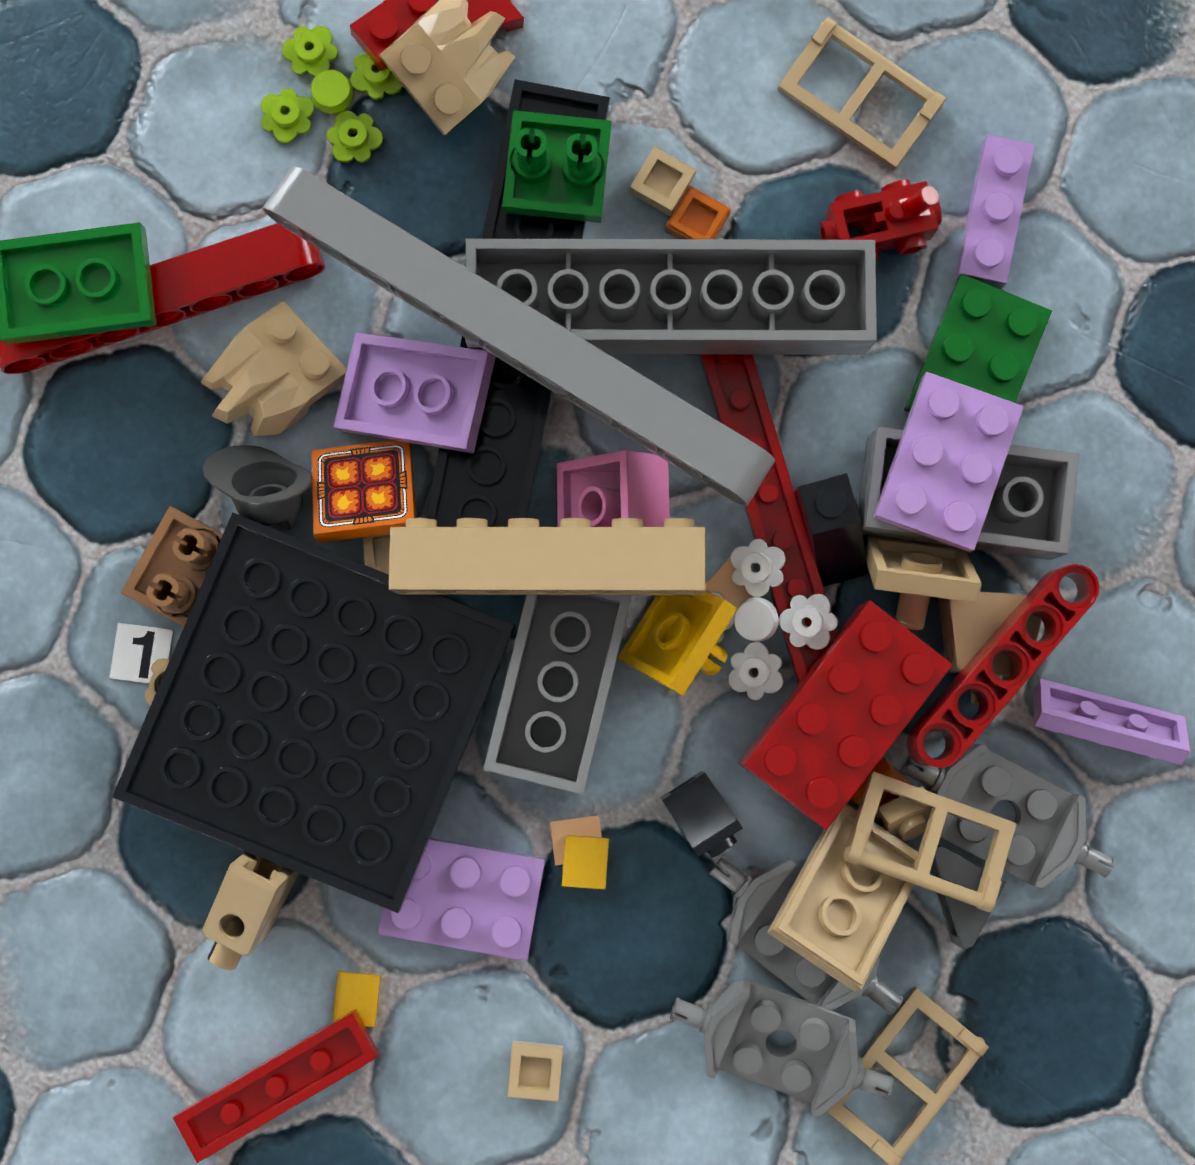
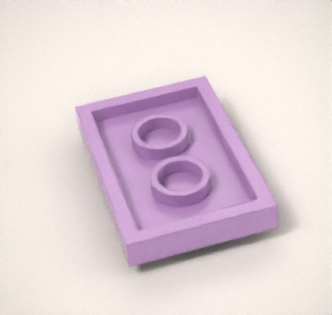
M355 332L333 427L347 433L474 453L496 356L485 350Z
M926 372L919 384L873 518L967 552L974 551L1024 406Z
M430 838L401 911L396 913L383 907L378 935L527 961L545 858Z

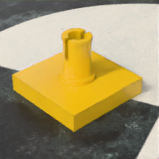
M706 591V596L656 595L617 659L684 696L700 669L708 676L716 675L722 669V667L707 657H715L725 664L728 656L727 651L716 643L738 608L724 598Z

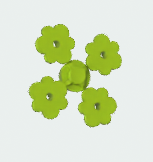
M305 26L296 28L294 38H290L283 43L282 53L287 61L292 62L291 67L295 74L304 75L308 72L312 77H315L311 84V100L306 96L297 97L296 92L290 88L282 90L280 95L269 94L265 96L261 101V110L264 114L261 119L262 128L266 132H273L275 138L280 143H291L297 138L298 134L304 135L311 130L309 118L314 113L315 105L317 109L324 113H339L335 118L336 127L330 128L326 134L328 142L333 145L332 152L335 159L341 163H349L354 158L360 163L369 161L371 151L381 147L383 136L378 128L373 127L374 122L369 114L363 113L357 117L351 111H344L353 100V88L357 92H368L369 97L373 100H380L384 97L385 93L389 95L399 93L403 85L389 68L375 73L374 71L379 70V68L368 55L364 54L357 55L354 58L353 64L356 70L352 73L349 81L341 72L330 70L329 62L336 60L338 57L337 47L332 44L330 30L324 26H316L311 30Z

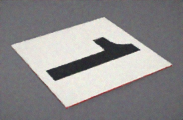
M118 623L109 678L149 683L153 675L151 671L152 664L161 658L169 659L173 630Z

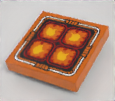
M388 440L311 450L313 534L317 543L390 534V527H406V519L416 518L411 443Z

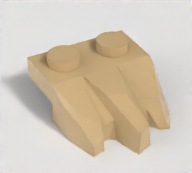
M439 0L415 21L406 32L378 55L443 135L452 130L492 93L515 59V56L509 51L496 52L490 46L491 40L503 24L505 17L490 11L470 23L467 18L469 6L467 0Z
M281 301L246 325L234 337L204 376L201 383L211 390L223 387L228 391L225 398L215 409L212 417L228 424L249 413L253 418L250 429L253 437L282 434L308 415L310 405L344 381L347 368L284 301Z

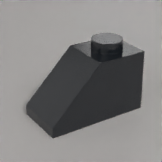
M847 473L799 486L794 492L823 587L867 575L862 522Z

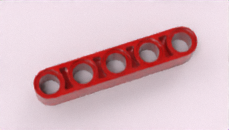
M1072 564L1052 570L1041 578L911 728L907 735L906 745L908 753L914 761L925 766L944 768L953 765L961 758L1094 604L1099 595L1100 585L1097 576L1091 569L1084 565ZM1064 576L1072 579L1077 587V596L1072 603L1065 600L1059 590L1060 581ZM1031 614L1038 616L1045 627L1044 635L1039 641L1030 638L1025 628L1026 621ZM999 652L1007 655L1012 665L1011 673L1005 680L999 679L992 669V660ZM966 690L972 692L979 703L978 711L971 719L963 717L958 709V699ZM933 729L940 731L946 742L943 753L936 758L930 757L924 748V738Z

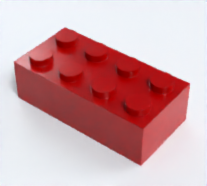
M869 600L860 604L739 760L738 764L815 825L827 830L953 664Z

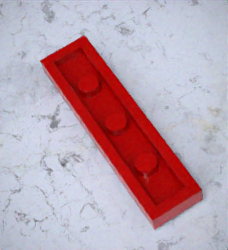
M356 1009L181 1110L173 1117V1120L196 1162L199 1163L373 1061L380 1053Z

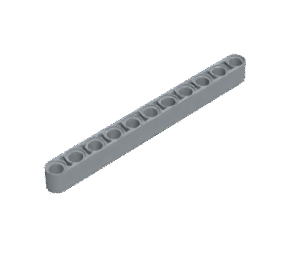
M290 165L265 203L263 211L279 225L732 501L748 506L774 464L775 459L773 456L754 442L296 165Z

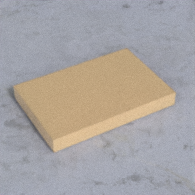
M846 804L827 830L823 829L767 933L856 992L862 990L914 884L843 860L844 850L858 812ZM875 822L873 823L865 852L914 869L918 851Z

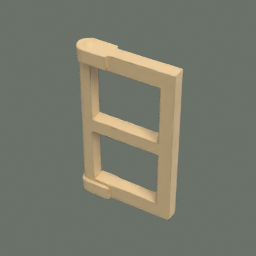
M829 16L821 22L811 41L778 85V90L893 170H896L937 111L943 108L944 101L946 100V97L941 93L935 92L839 26ZM830 39H833L872 66L840 113L798 85ZM882 75H885L925 103L893 149L850 121Z
M872 771L868 776L855 822L849 834L843 860L976 906L977 909L990 913L997 901L1002 883V874L1017 823ZM883 790L931 807L914 869L865 852ZM947 814L994 830L978 891L929 875Z
M914 987L860 1058L863 1059L864 1068L871 1069L878 1062L925 1101V1104L893 1145L843 1105L855 1090L853 1088L849 1094L826 1112L871 1148L887 1165H899L910 1147L977 1060L985 1054L989 1046L985 1044L983 1038L975 1036L918 988ZM917 1008L967 1048L935 1091H932L885 1052L886 1048Z

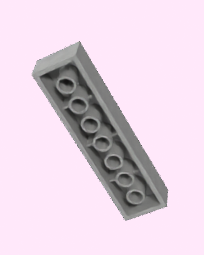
M466 239L467 269L607 354L866 355L877 341L875 240ZM465 338L468 348L484 350Z

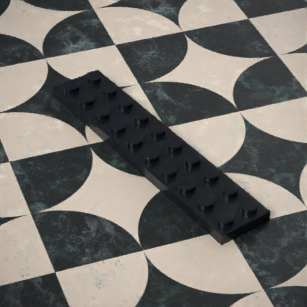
M517 79L514 80L482 239H583L586 221L503 213L502 204L513 110L607 120L610 97ZM462 336L460 347L468 348L465 338ZM496 357L474 453L439 448L425 518L437 520V527H457V519L461 518L488 520V527H508V519L527 518L553 391Z

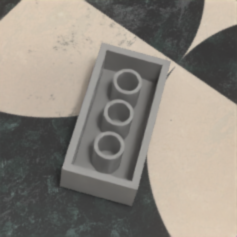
M877 427L867 437L858 508L863 535L950 546L873 518L903 430ZM1011 444L975 550L1046 560L1067 555L1069 553L1079 454Z
M526 595L483 770L584 795L632 595Z

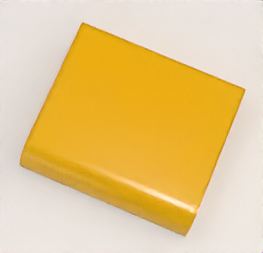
M565 835L562 886L606 889L609 838Z
M338 971L332 1022L356 1009L365 1027H375L381 975Z

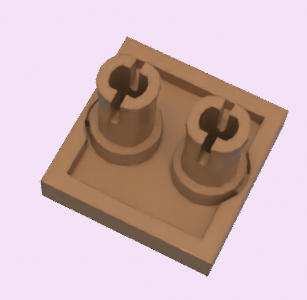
M169 506L121 593L184 627L223 534L180 510Z

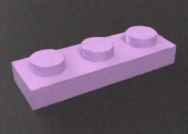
M988 134L983 140L955 274L956 279L961 274H964L997 288H1003L1007 284L1035 144Z
M1041 678L1033 691L1035 727L1183 765L1191 752L1185 716Z

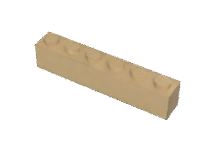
M409 518L406 519V527H390L389 590L399 595L706 596L705 527H695V519L691 518L664 519V527H643V520L638 518L612 519V527H591V520L585 518L560 519V527H539V520L533 518L508 519V527H488V520L480 518L457 519V527H437V520Z

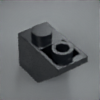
M705 772L697 773L660 797L698 857L707 852L711 858H714L737 843L733 834L743 829V827Z

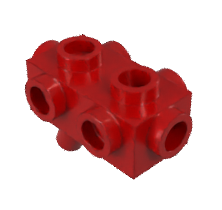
M909 180L889 183L881 189V192L863 195L862 191L844 193L836 197L834 203L830 204L825 215L826 221L820 222L821 240H875L876 260L880 258L878 252L894 248L897 249L899 256L917 253L927 247L926 241L932 239L939 228L938 225L941 224L942 213L938 193L935 188L928 186L927 181L911 184ZM848 228H858L862 236L850 238Z

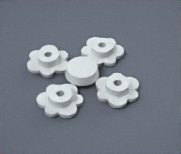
M762 539L753 540L749 547L739 546L731 554V563L736 568L732 574V580L736 585H745L746 591L753 598H749L739 605L736 613L725 628V630H728L735 624L738 633L743 638L752 641V643L747 645L744 653L738 652L731 657V665L734 670L729 675L731 688L737 692L747 691L748 697L752 700L761 699L765 692L770 694L776 693L783 686L784 679L778 671L782 666L781 657L774 653L769 654L766 645L761 643L773 636L778 624L783 631L791 633L790 642L793 646L802 647L807 643L810 648L815 650L822 649L829 644V631L834 630L838 625L837 617L833 613H829L831 610L830 600L823 594H814L808 599L803 595L794 596L790 602L791 608L784 610L780 617H778L777 610L771 602L760 598L768 593L770 586L776 587L782 584L784 575L780 569L786 562V556L782 549L774 546L768 547L767 543ZM755 563L760 565L759 572L754 570ZM712 593L721 598H724V596L720 593ZM806 617L811 619V626L805 624L804 620ZM724 632L720 636L717 643H720L724 639ZM753 668L758 670V676L752 674Z

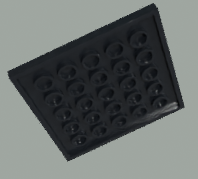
M232 512L112 798L399 913L505 654L515 625L441 595H399L389 590V575Z

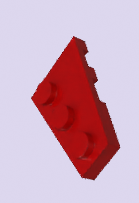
M385 0L350 24L351 35L380 71L388 69L378 55L406 32L415 21L439 0ZM467 0L469 4L467 18L470 23L493 11L505 17L499 30L506 28L507 32L523 28L524 17L510 0Z

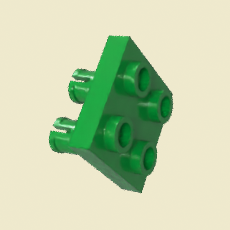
M513 110L502 204L503 213L601 223L612 121Z

